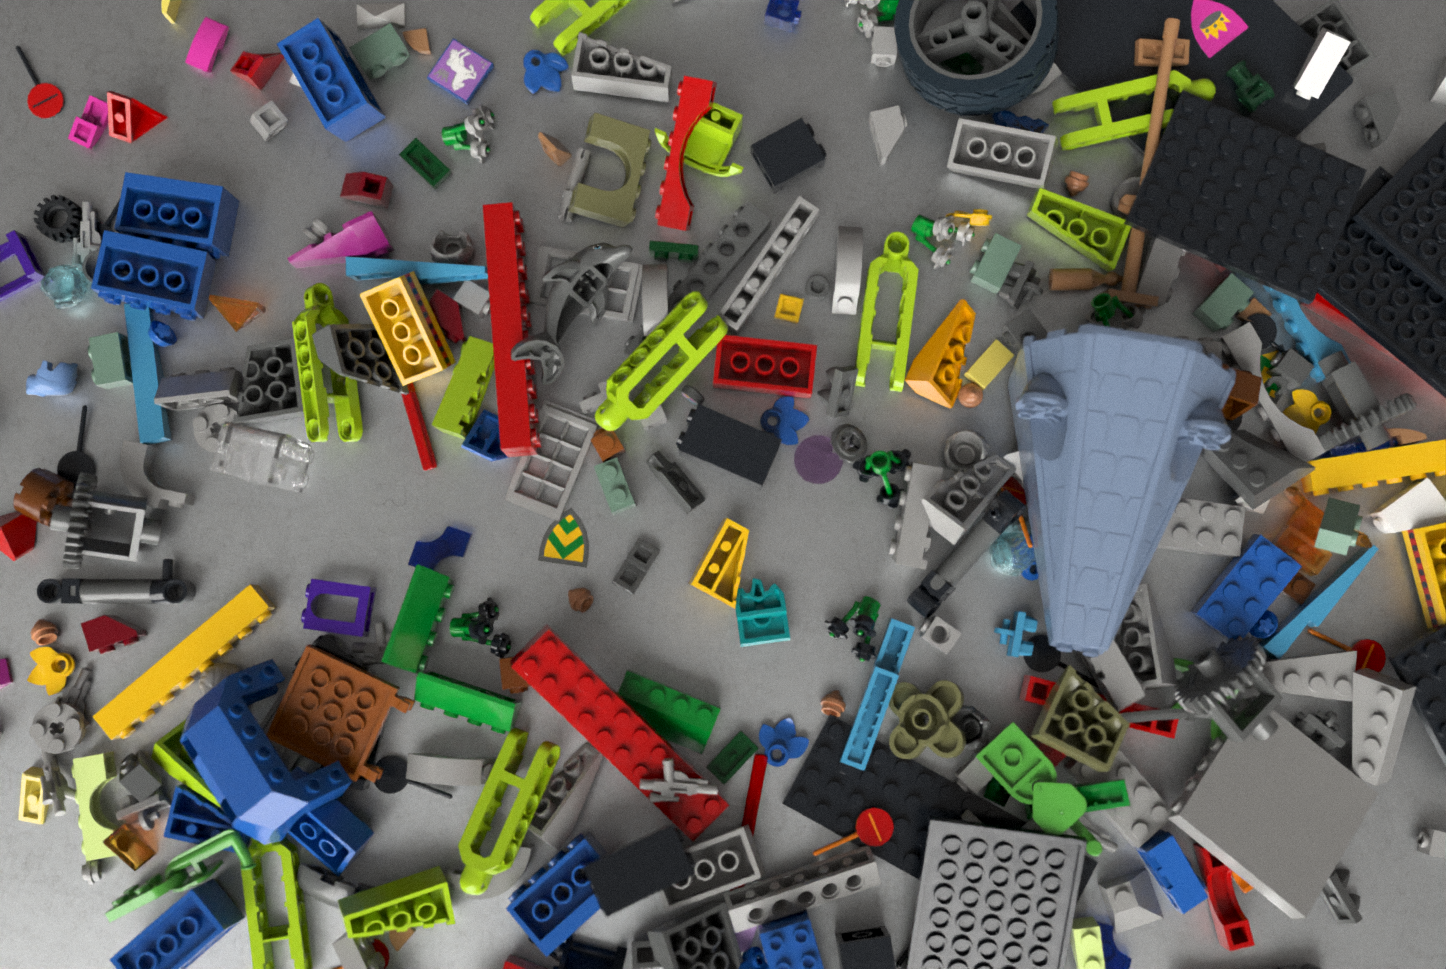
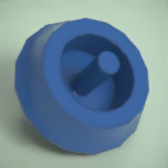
M152 321L150 323L148 335L157 345L168 347L177 342L176 334L169 325L160 321Z
M1266 610L1250 629L1249 633L1253 637L1263 639L1273 636L1278 628L1277 616L1273 612Z

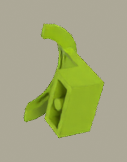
M714 102L713 108L702 117L688 140L684 163L697 170L719 177H729L742 173L744 167L736 163H732L730 166L723 165L742 129L743 115ZM655 128V134L660 145L670 154L671 146L668 145L669 137L667 133Z

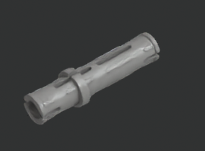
M583 148L576 149L567 187L562 192L563 201L557 216L561 220H564L565 213L569 209L573 188L578 183H583L592 154L589 150H585L582 159ZM567 213V222L573 221L574 213Z

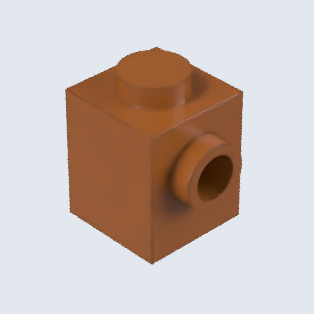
M601 428L593 433L594 438L590 439L603 462L614 459L626 452L614 430L608 431Z

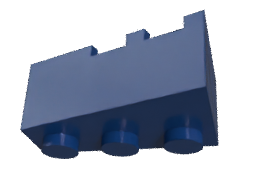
M185 784L175 787L163 837L198 845L227 829H235L242 837L247 848L249 847L251 837L234 828L221 807ZM232 845L223 849L224 851L236 853Z
M1160 829L1141 847H1135L1175 910L1185 914L1209 898L1204 890L1206 885L1198 875H1195L1191 868L1192 864L1183 854L1174 836L1169 831L1165 832Z

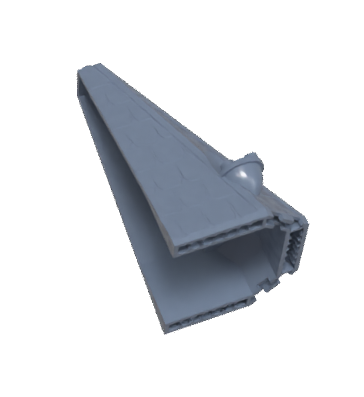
M1091 324L1079 326V332L1067 334V330L1062 329L1047 332V339L1036 340L1035 336L1024 338L1008 377V390L1049 645L1056 646L1058 651L1072 652V650L1083 651L1085 656L1098 657L1099 654L1102 655L1109 649L1192 475L1203 447L1207 450L1220 449V444L1226 443L1231 438V430L1227 426L1221 410L1235 383L1236 371L1232 368L1223 369L1222 360L1213 353L1205 355L1202 352L1203 346L1196 341Z

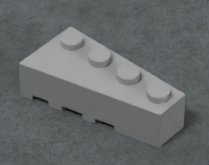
M579 32L571 77L574 90L669 102L672 85V67L643 55L639 57L631 54L630 50L612 47L603 40H593L588 38L587 34Z
M911 461V465L905 468L903 480L907 481L905 491L901 490L899 505H902L901 514L895 517L894 529L897 530L896 539H891L889 554H892V559L896 564L926 570L927 560H923V554L930 548L931 532H928V529L932 527V524L923 506L922 499L936 483L941 481L942 467Z
M1113 639L1109 649L1102 655L1099 654L1098 657L1085 656L1083 651L1075 650L1107 702L1117 712L1138 702L1145 696V687L1142 681L1133 674L1129 661L1121 653L1115 639Z
M1344 650L1281 658L1280 660L1269 659L1262 665V673L1280 693L1353 702V672L1356 669L1357 651ZM1242 684L1244 688L1256 689L1253 685Z
M1369 668L1353 672L1352 773L1361 780L1378 786L1391 780L1416 686Z

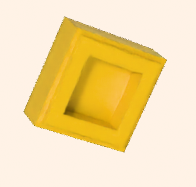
M780 293L774 318L798 324L804 299Z

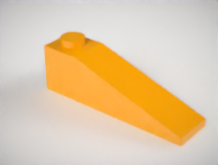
M960 299L918 353L905 378V381L916 394L947 408H953L962 386L963 380L959 379L961 366H966L967 357H964L966 343L971 341L976 313L965 299Z

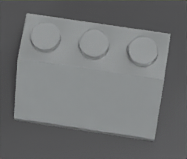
M235 367L219 368V372L197 370L193 375H186V373L181 372L170 374L171 377L161 379L154 397V404L172 411L204 408L214 404H238V393L241 392L244 377L241 372L235 370Z

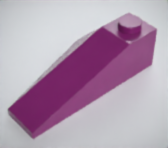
M370 211L342 225L344 230L339 233L333 234L330 232L326 234L321 244H310L287 259L295 268L346 263V256L384 259L389 256V252L394 251V248L384 225Z

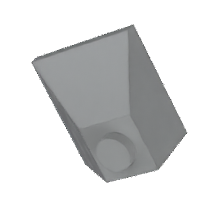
M1146 868L1098 884L1115 934L1164 918Z

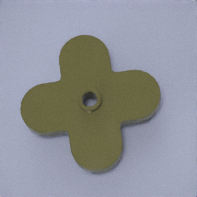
M942 680L936 682L924 693L912 683L901 682L895 685L889 707L899 717L900 723L892 731L889 745L897 757L914 759L927 746L942 758H955L963 752L966 744L965 734L953 722V717L964 703V694L960 686L954 682ZM927 716H929L928 724L925 723V718Z

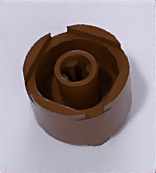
M35 468L21 481L20 485L23 486L20 494L15 493L13 499V506L16 511L50 527L55 504L72 507L74 484L47 469Z

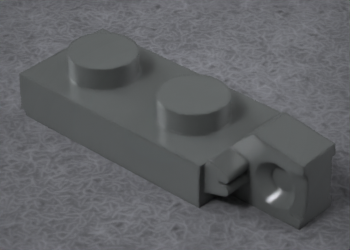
M660 451L655 452L646 460L647 465L657 479L687 514L705 501V497L676 462L671 463L666 460Z

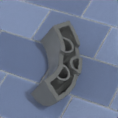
M300 863L297 880L303 892L337 909H340L338 899L376 887L364 883H358L356 887L355 884L344 881L343 876L338 877L323 866Z

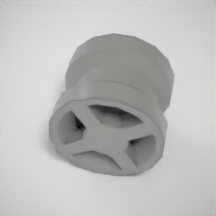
M316 217L313 219V224L310 228H305L302 231L318 244L323 242L326 234L333 233Z

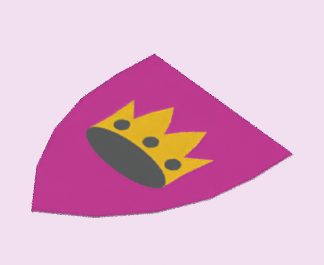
M1193 0L1191 10L1192 30L1199 46L1209 58L1249 28L1242 18L1227 6L1210 0Z

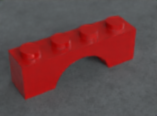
M1199 843L1193 844L1202 881L1206 885L1205 892L1209 897L1207 900L1219 945L1229 951L1254 946L1255 943L1249 921L1244 915L1234 892L1232 870Z

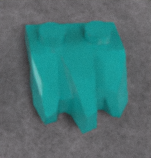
M756 578L752 580L750 593H746L743 588H738L735 608L741 647L790 640L784 592L776 584L771 585L769 591H765L762 581Z

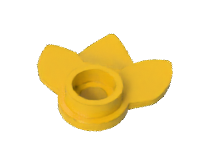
M973 209V214L960 210L946 214V217L952 215L955 218L970 219L969 225L989 226V222L993 217L988 215V210Z
M1303 389L1292 391L1294 404L1288 406L1282 412L1297 424L1313 430L1315 434L1320 425L1330 420L1332 414L1329 404L1324 401H1318L1313 392ZM1317 408L1321 411V415L1319 417H1316L1314 415V411Z
M39 647L32 650L30 656L38 665L32 670L27 681L36 685H46V691L49 696L61 692L66 685L67 676L71 675L75 669L76 664L73 656L65 652L58 653L51 647ZM63 660L66 662L65 669L61 668V662Z

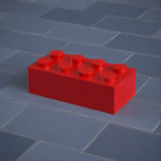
M725 335L717 344L713 388L810 399L813 390L817 345Z

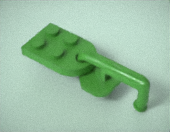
M1014 722L1008 725L975 756L1011 796L1019 802L1033 804V819L1044 832L1061 835L1070 827L1077 836L1086 838V849L1090 855L1098 856L1101 854L1103 849L1101 843L1078 820L1086 811L1087 804L1085 798L1073 785L1057 783V774L1052 762Z
M227 829L176 855L168 864L164 875L161 876L160 873H156L145 880V884L139 887L138 884H135L123 892L124 895L112 902L113 907L105 915L109 922H112L159 898L170 890L173 893L183 892L201 883L224 863L220 859L205 866L202 860L231 845L242 864L241 870L252 869L256 866V863L253 861L252 855L238 831ZM193 865L194 870L188 874L186 867Z

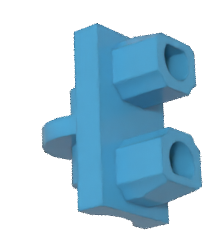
M1014 611L1011 630H1009L1011 620L1003 619L1002 628H995L994 633L1001 634L999 644L1007 645L1009 636L1006 656H1031L1034 646L1033 642L1023 641L1022 634L1023 631L1035 633L1038 620L1026 616V612Z

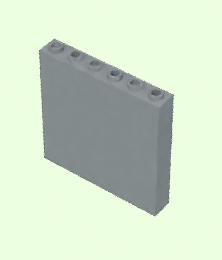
M1256 695L1246 699L1242 698L1234 706L1235 713L1230 717L1233 722L1257 698ZM1272 710L1269 714L1278 724V729L1271 737L1259 741L1250 734L1244 741L1234 742L1222 731L1221 735L1209 745L1210 752L1196 766L1198 771L1194 777H1190L1184 784L1183 788L1185 791L1182 796L1175 799L1170 807L1172 811L1168 819L1292 919L1306 918L1378 792L1276 711Z

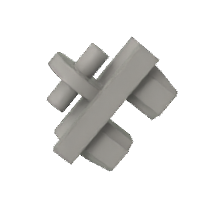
M160 787L142 803L133 795H127L120 798L121 810L116 812L117 820L124 819L127 824L133 823L134 828L142 826L144 830L149 831L154 828V820L160 818L159 811L171 806V800L163 796Z

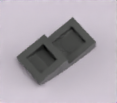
M638 538L627 555L625 562L612 580V583L629 594L634 595L660 550L643 539Z

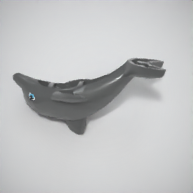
M604 242L590 245L576 253L570 260L554 266L544 274L543 282L554 281L547 300L544 332L531 335L518 342L511 349V359L514 361L522 359L541 360L542 383L548 385L555 381L563 371L565 364L559 344L561 338L571 323L588 307L592 325L598 324L607 308L609 299L607 285L617 268L630 256L633 248L630 245L615 247Z

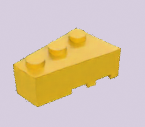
M723 518L688 584L735 608L749 530L728 518Z

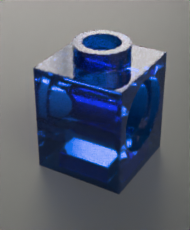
M769 0L765 12L764 25L792 32L794 24H799L802 11L798 10L799 0ZM787 11L789 12V15L781 16L779 12Z

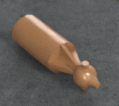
M1052 268L1049 271L1048 277L1050 291L1091 290L1103 283L1115 286L1123 280V276L1118 275L1116 272L1111 271L1104 275L1091 268Z

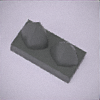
M852 365L831 367L825 371L832 384L831 389H822L817 394L822 403L827 407L826 415L836 418L849 414L858 368Z
M1346 869L1334 870L1320 894L1338 924H1357L1363 919L1358 911L1360 896L1352 893L1348 894L1345 889L1350 878V871Z

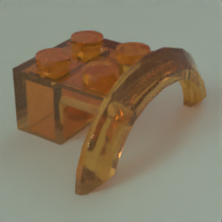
M1289 486L1283 490V493L1297 508L1271 543L1302 566L1300 568L1301 571L1310 577L1316 576L1333 555L1330 553L1331 551L1314 547L1324 512L1306 499L1296 486ZM1359 532L1355 545L1371 548L1372 543L1368 536L1363 532Z

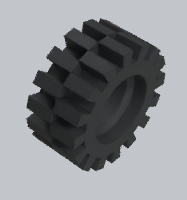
M51 195V200L46 197L43 199L44 205L41 203L37 205L41 209L40 211H34V214L38 216V218H34V222L38 224L36 228L43 235L60 243H65V240L68 242L73 241L71 236L79 237L77 231L80 230V221H82V208L61 195L59 197ZM59 211H66L68 215L66 223L61 227H54L52 224L54 215Z

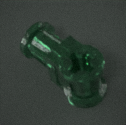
M1243 60L1231 68L1225 75L1231 77L1239 87L1235 92L1240 97L1243 106L1252 113L1265 100L1274 98V92L1271 86L1259 74L1252 75L1245 66L1246 61Z

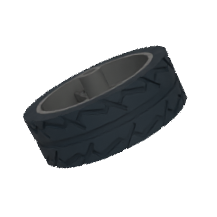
M899 0L895 13L894 32L904 72L911 86L915 87L914 90L926 102L938 109H945L946 112L961 116H980L982 114L988 115L1004 111L1020 103L1022 99L1027 98L1041 85L1052 68L1058 52L1059 42L1057 0H1022L1032 11L1036 20L1032 37L1026 46L994 23L999 0H969V3L962 9V18L923 32L926 22L932 13L946 0ZM969 52L973 58H987L999 69L984 74L963 75L946 71L935 64Z

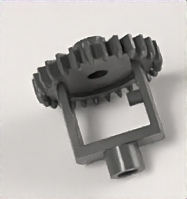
M1342 351L1331 354L1318 362L1326 377L1322 384L1345 422L1341 424L1342 429L1334 427L1333 432L1329 430L1327 433L1320 435L1319 441L1325 452L1357 437L1361 438L1367 451L1386 443L1392 438L1384 424L1418 407L1414 398L1409 393L1395 397V403L1388 400V407L1380 404L1357 363L1354 361L1349 364Z
M80 472L72 507L54 505L50 530L67 532L63 568L79 569L83 562L81 556L84 555L136 562L140 543L159 544L163 521L144 518L148 498L95 490L98 483L97 476ZM89 507L104 508V513L110 515L114 514L115 510L137 513L131 544L92 539L85 536L84 531L90 530L89 527H86V521L92 520L88 517V512H92L93 509Z
M1238 636L1235 640L1230 638L1227 643L1222 641L1217 648L1215 646L1208 647L1199 652L1193 659V664L1187 666L1189 670L1182 672L1181 675L1183 677L1177 680L1178 684L1174 686L1176 691L1173 692L1174 698L1184 710L1199 714L1205 710L1224 734L1234 742H1242L1250 734L1259 741L1271 737L1277 731L1278 724L1269 713L1283 699L1262 673V665L1266 663L1264 649L1257 640L1248 636L1244 638ZM1242 684L1253 685L1260 695L1233 722L1226 713L1230 708L1226 697L1230 695L1236 699L1235 690L1245 692Z

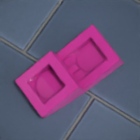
M205 17L193 39L185 63L205 72H212L218 49L223 50L229 26Z
M89 95L82 117L76 116L68 139L88 149H92L108 125L107 102Z

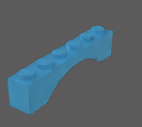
M1262 284L1263 288L1270 293L1273 299L1274 309L1281 314L1287 333L1292 335L1298 354L1314 365L1309 375L1317 383L1326 379L1318 365L1320 360L1338 351H1342L1348 363H1351L1342 344L1322 334L1308 321L1297 299Z

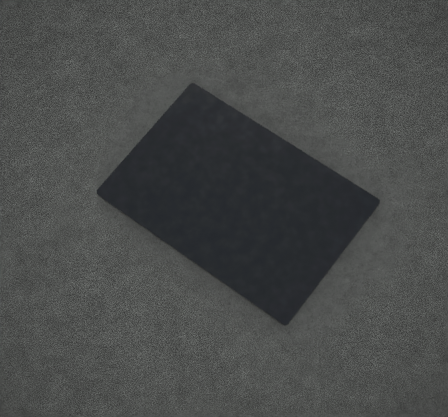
M1021 0L1010 13L1032 37L1036 20L1032 11ZM1057 0L1059 42L1054 63L1080 92L1157 75L1159 66L1134 65L1135 41L1139 38L1163 40L1164 24L1168 18L1180 20L1177 39L1190 40L1189 64L1185 66H1171V71L1176 70L1191 81L1204 78L1211 80L1216 87V93L1210 102L1292 138H1296L1353 83V78L1338 64L1318 99L1311 96L1310 100L1296 94L1298 90L1294 88L1293 84L1315 41L1273 0H1210L1232 9L1249 27L1210 58L1199 46L1192 30L1191 10L1193 0ZM1168 87L1164 110L1174 108L1180 92ZM1155 91L1149 95L1143 93L1130 96L1124 101L1122 99L1109 101L1108 106L1112 123L1151 114ZM1162 128V129H1161L1160 138H1161V136H1162L1163 131H1164L1165 128ZM1148 132L1126 137L1145 154Z

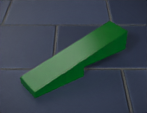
M1125 779L1073 785L1086 800L1087 807L1085 813L1131 805ZM1024 803L1027 819H1031L1033 817V804Z

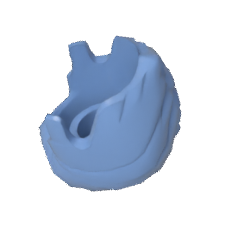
M45 360L42 361L37 374H31L27 378L26 394L45 397L47 395L58 396L71 393L77 383L78 364L60 362L52 369L53 363Z

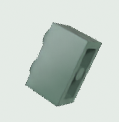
M391 23L349 47L369 80L383 76L386 70L403 64L410 57L408 50Z
M997 233L991 239L986 238L980 250L984 254L980 261L975 260L970 270V273L973 274L970 282L997 294L1022 245Z
M1231 273L1213 289L1192 314L1213 333L1221 328L1225 330L1235 320L1232 316L1237 311L1241 313L1251 303L1248 299L1254 292Z
M119 332L89 337L90 345L87 350L93 363L91 376L96 386L112 389L132 385L128 337Z
M617 457L594 466L613 515L637 506Z
M1329 497L1314 547L1343 555L1347 554L1349 546L1355 547L1359 534L1357 531L1360 529L1363 516L1358 515L1360 505Z

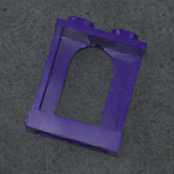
M16 230L7 233L6 236L9 241L0 245V263L16 255L25 275L0 287V302L47 278L27 237Z
M311 579V583H308L305 591V597L308 598L307 607L303 609L301 615V622L304 623L303 629L369 637L376 588ZM326 593L359 598L355 623L317 617L319 595Z

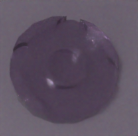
M814 435L804 439L797 447L794 454V466L797 474L804 481L811 484H825L832 481L839 474L843 460H839V456L836 453H832L833 447L829 443L831 439L828 437Z

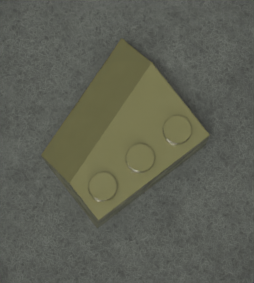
M1068 665L1051 689L1030 737L1098 772L1109 771L1130 724L1107 701H1104L1093 690L1094 688L1076 673V670L1071 665Z

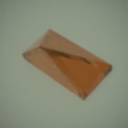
M216 295L209 296V300L236 332L264 314L266 310L258 302Z
M124 823L103 840V843L134 871L138 870L156 855L152 847L132 824Z

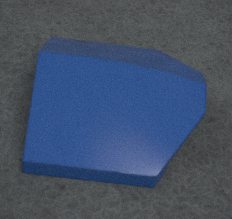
M483 409L461 447L491 462L509 458L501 450L498 415Z

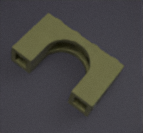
M596 112L589 118L584 142L614 152L624 165L625 179L621 188L613 191H605L578 183L573 188L568 212L622 228L633 222L636 214V208H633L634 201L638 199L641 192V185L638 183L640 176H643L646 169L644 156L645 153L649 152L652 142L649 138V129Z

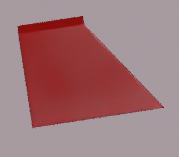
M243 51L230 71L262 91L283 61L284 56L282 53L253 54Z
M110 90L107 92L109 136L132 143L168 118L134 98Z
M18 511L0 516V551L13 561H16L34 550L37 521Z

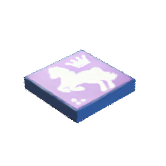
M453 38L428 74L427 79L469 105L494 68V64Z

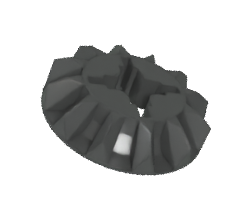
M842 424L831 433L832 436L829 443L833 447L832 453H836L839 456V460L844 459L850 463L860 460L865 455L867 440L863 432L856 426ZM848 438H850V440H849V441H850V444H849V445H850L851 447L846 450V449H845V448H846V447H845L846 443H845L844 441L847 440Z

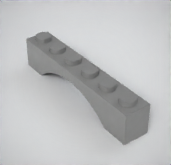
M1250 322L1220 338L1223 342L1222 352L1226 357L1231 356L1235 363L1232 365V368L1247 370L1253 375L1262 377L1260 371L1262 342ZM1261 380L1258 400L1260 407L1256 409L1263 421L1268 420L1272 428L1269 432L1276 443L1280 441L1285 449L1284 451L1305 462L1325 453L1313 430L1297 424L1276 407L1265 389L1263 380Z

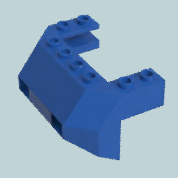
M273 659L228 675L197 700L186 718L180 742L232 826L264 845L282 841L298 817L341 797L352 783L339 761L296 781L293 779L248 708L250 704L275 695L279 690L276 684L285 680Z

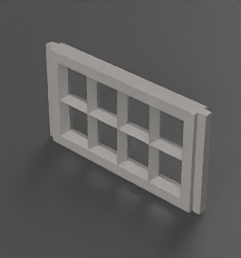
M539 246L530 289V303L547 306L548 297H543L546 282H543V275L549 271L551 258H561L568 261L578 252ZM624 261L617 269L629 271L626 289L612 287V277L607 285L608 295L609 291L625 294L621 311L606 309L603 318L633 323L642 281V265ZM589 307L582 314L590 315Z
M545 400L539 413L540 422L535 424L537 432L542 437L557 442L553 454L550 457L538 452V455L521 456L504 500L560 521L592 444L590 439L594 438L593 433L597 431L599 425L593 418ZM548 416L565 423L560 437L542 431ZM569 425L587 431L581 446L564 439ZM561 445L578 451L573 466L556 459ZM532 456L549 462L543 477L526 470ZM553 464L570 471L565 486L548 479ZM523 476L541 482L535 497L518 490ZM545 484L562 491L557 505L539 499Z

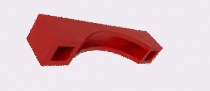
M684 76L683 81L679 82L677 95L680 96L679 106H675L673 112V121H676L674 131L670 132L668 140L671 151L670 156H666L664 162V170L667 171L666 179L662 180L660 185L662 201L661 205L657 206L655 219H658L657 225L683 231H689L691 228L694 204L685 184L684 155L688 140L695 126L713 108L717 82Z
M1024 675L1019 699L1044 705L1056 682ZM1098 694L1104 701H1107L1104 695ZM1134 703L1118 713L1160 709ZM1179 719L1129 723V728L1175 739Z

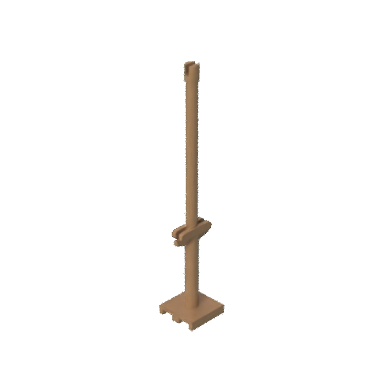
M1175 18L1166 19L1164 24L1163 44L1140 184L1160 140L1175 42L1180 25V20ZM1126 194L1120 198L1117 210L1128 215L1136 195ZM1131 227L1121 290L1108 289L1102 293H1108L1111 298L1117 296L1125 307L1129 305H1135L1137 308L1144 306L1146 310H1151L1152 307L1158 306L1159 297L1136 293L1145 233Z

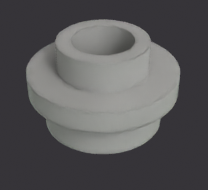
M99 859L86 861V864L81 867L82 878L87 880L89 884H94L95 881L102 878Z

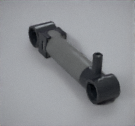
M1008 490L1000 493L991 504L989 511L936 570H931L923 579L921 585L910 594L907 603L924 619L933 615L940 607L942 601H945L956 589L954 586L1009 525H1012L1021 517L1026 506Z
M163 559L162 579L49 578L40 582L37 587L38 598L48 604H187L196 595V587L191 581L173 579L172 559ZM181 585L183 594L178 598L176 588ZM54 586H56L58 589L57 595L55 597L52 595V589L54 588Z

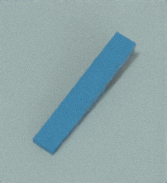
M346 256V276L356 281L392 278L393 280L412 271L415 272L420 285L488 279V271L485 266Z
M124 304L140 443L152 445L170 441L172 437L167 409L154 404V397L161 379L164 378L159 347L148 335L150 323L154 321L152 308L146 307V310L143 311L131 308L130 304Z
M1375 545L1363 546L1319 586L1302 605H1299L1280 622L1273 636L1262 639L1259 644L1264 649L1266 656L1270 659L1280 660L1306 625L1308 627H1319L1378 551V548Z
M892 618L889 619L840 762L863 771L865 770L897 683L901 665L915 630L914 626Z

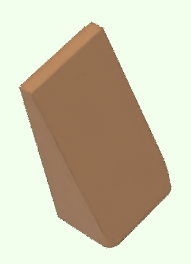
M543 132L538 133L543 151L558 167H561L572 157V153L557 138Z

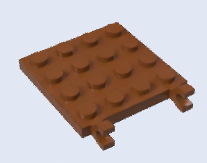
M309 644L305 647L266 736L268 739L325 767L339 761L349 778L354 781L359 780L360 776H363L375 783L377 779L381 778L384 769L376 765L367 764V761L392 707L406 714L408 710H412L415 700L399 696L400 687Z

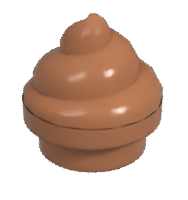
M1070 170L1069 176L1066 175L1064 182L1071 197L1076 196L1088 187L1089 183L1087 181L1089 176Z
M965 384L958 392L959 402L967 408L977 407L983 399L982 389L977 384Z
M575 588L568 591L569 604L574 611L583 613L591 607L594 597L587 588Z
M39 619L31 629L30 635L37 645H48L57 639L58 629L52 622Z
M839 690L825 695L820 703L822 706L821 711L828 716L831 714L834 717H840L846 707Z

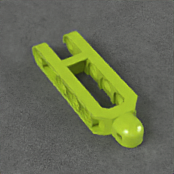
M545 0L534 9L530 20L540 29V27L547 24L553 18L556 19L570 7L579 18L561 32L553 43L554 47L562 55H566L576 48L579 32L587 34V37H589L632 0H599L591 8L583 0Z
M1176 70L1170 72L1168 85L1170 89L1180 93L1184 90L1209 102L1215 96L1216 87L1211 80L1204 78L1191 81ZM1157 75L1054 100L1052 102L1054 115L1071 110L1077 112L1094 108L1097 122L1096 127L1061 136L1062 150L1077 149L1148 132L1151 114L1112 123L1108 102L1118 99L1124 101L1130 96L1146 93V95L1151 94L1155 91ZM1173 108L1164 110L1161 129L1166 127Z
M893 232L887 236L883 247V254L870 263L867 271L855 367L858 368L855 386H866L865 378L871 349L893 352L889 390L902 392L919 269L908 258L909 239L901 232ZM884 271L899 273L903 278L895 342L872 339V326L876 315L875 304L879 292V275Z
M316 283L308 287L304 292L305 310L301 311L292 322L306 434L311 442H326L328 440V418L330 417L328 403H334L340 439L343 442H357L361 439L363 433L357 380L339 375L330 368L333 393H327L323 385V363L318 359L312 336L317 332L316 324H320L324 328L330 324H349V319L334 307L331 289L324 283Z
M694 291L686 295L607 379V399L598 407L595 413V421L602 428L613 431L618 429L628 418L631 420L647 419L726 335L728 325L720 316L716 315V317L706 322L701 329L698 328L688 340L684 337L683 334L707 309L708 302L700 292ZM677 343L680 348L675 357L667 365L664 364L661 367L660 373L650 383L647 382L644 386L645 389L633 401H630L629 392L666 352Z
M513 728L508 733L458 844L462 862L466 864L459 881L461 889L465 893L481 895L488 888L493 875L512 867L558 762L561 751L559 745L550 741H544L539 746L526 777L522 778L516 775V772L524 756L522 753L529 733L519 728ZM508 784L520 789L492 854L484 858L481 856L479 849L487 831H490L492 828L490 825L498 807L501 808V800Z
M285 837L282 841L265 845L252 838V844L248 850L256 866L249 870H241L253 969H275L271 941L289 939L291 959H294L295 969H313L304 892L299 887L297 880L300 866L298 847ZM276 851L278 856L281 855L283 870L281 881H284L286 894L284 907H287L289 924L270 927L261 858L266 852Z

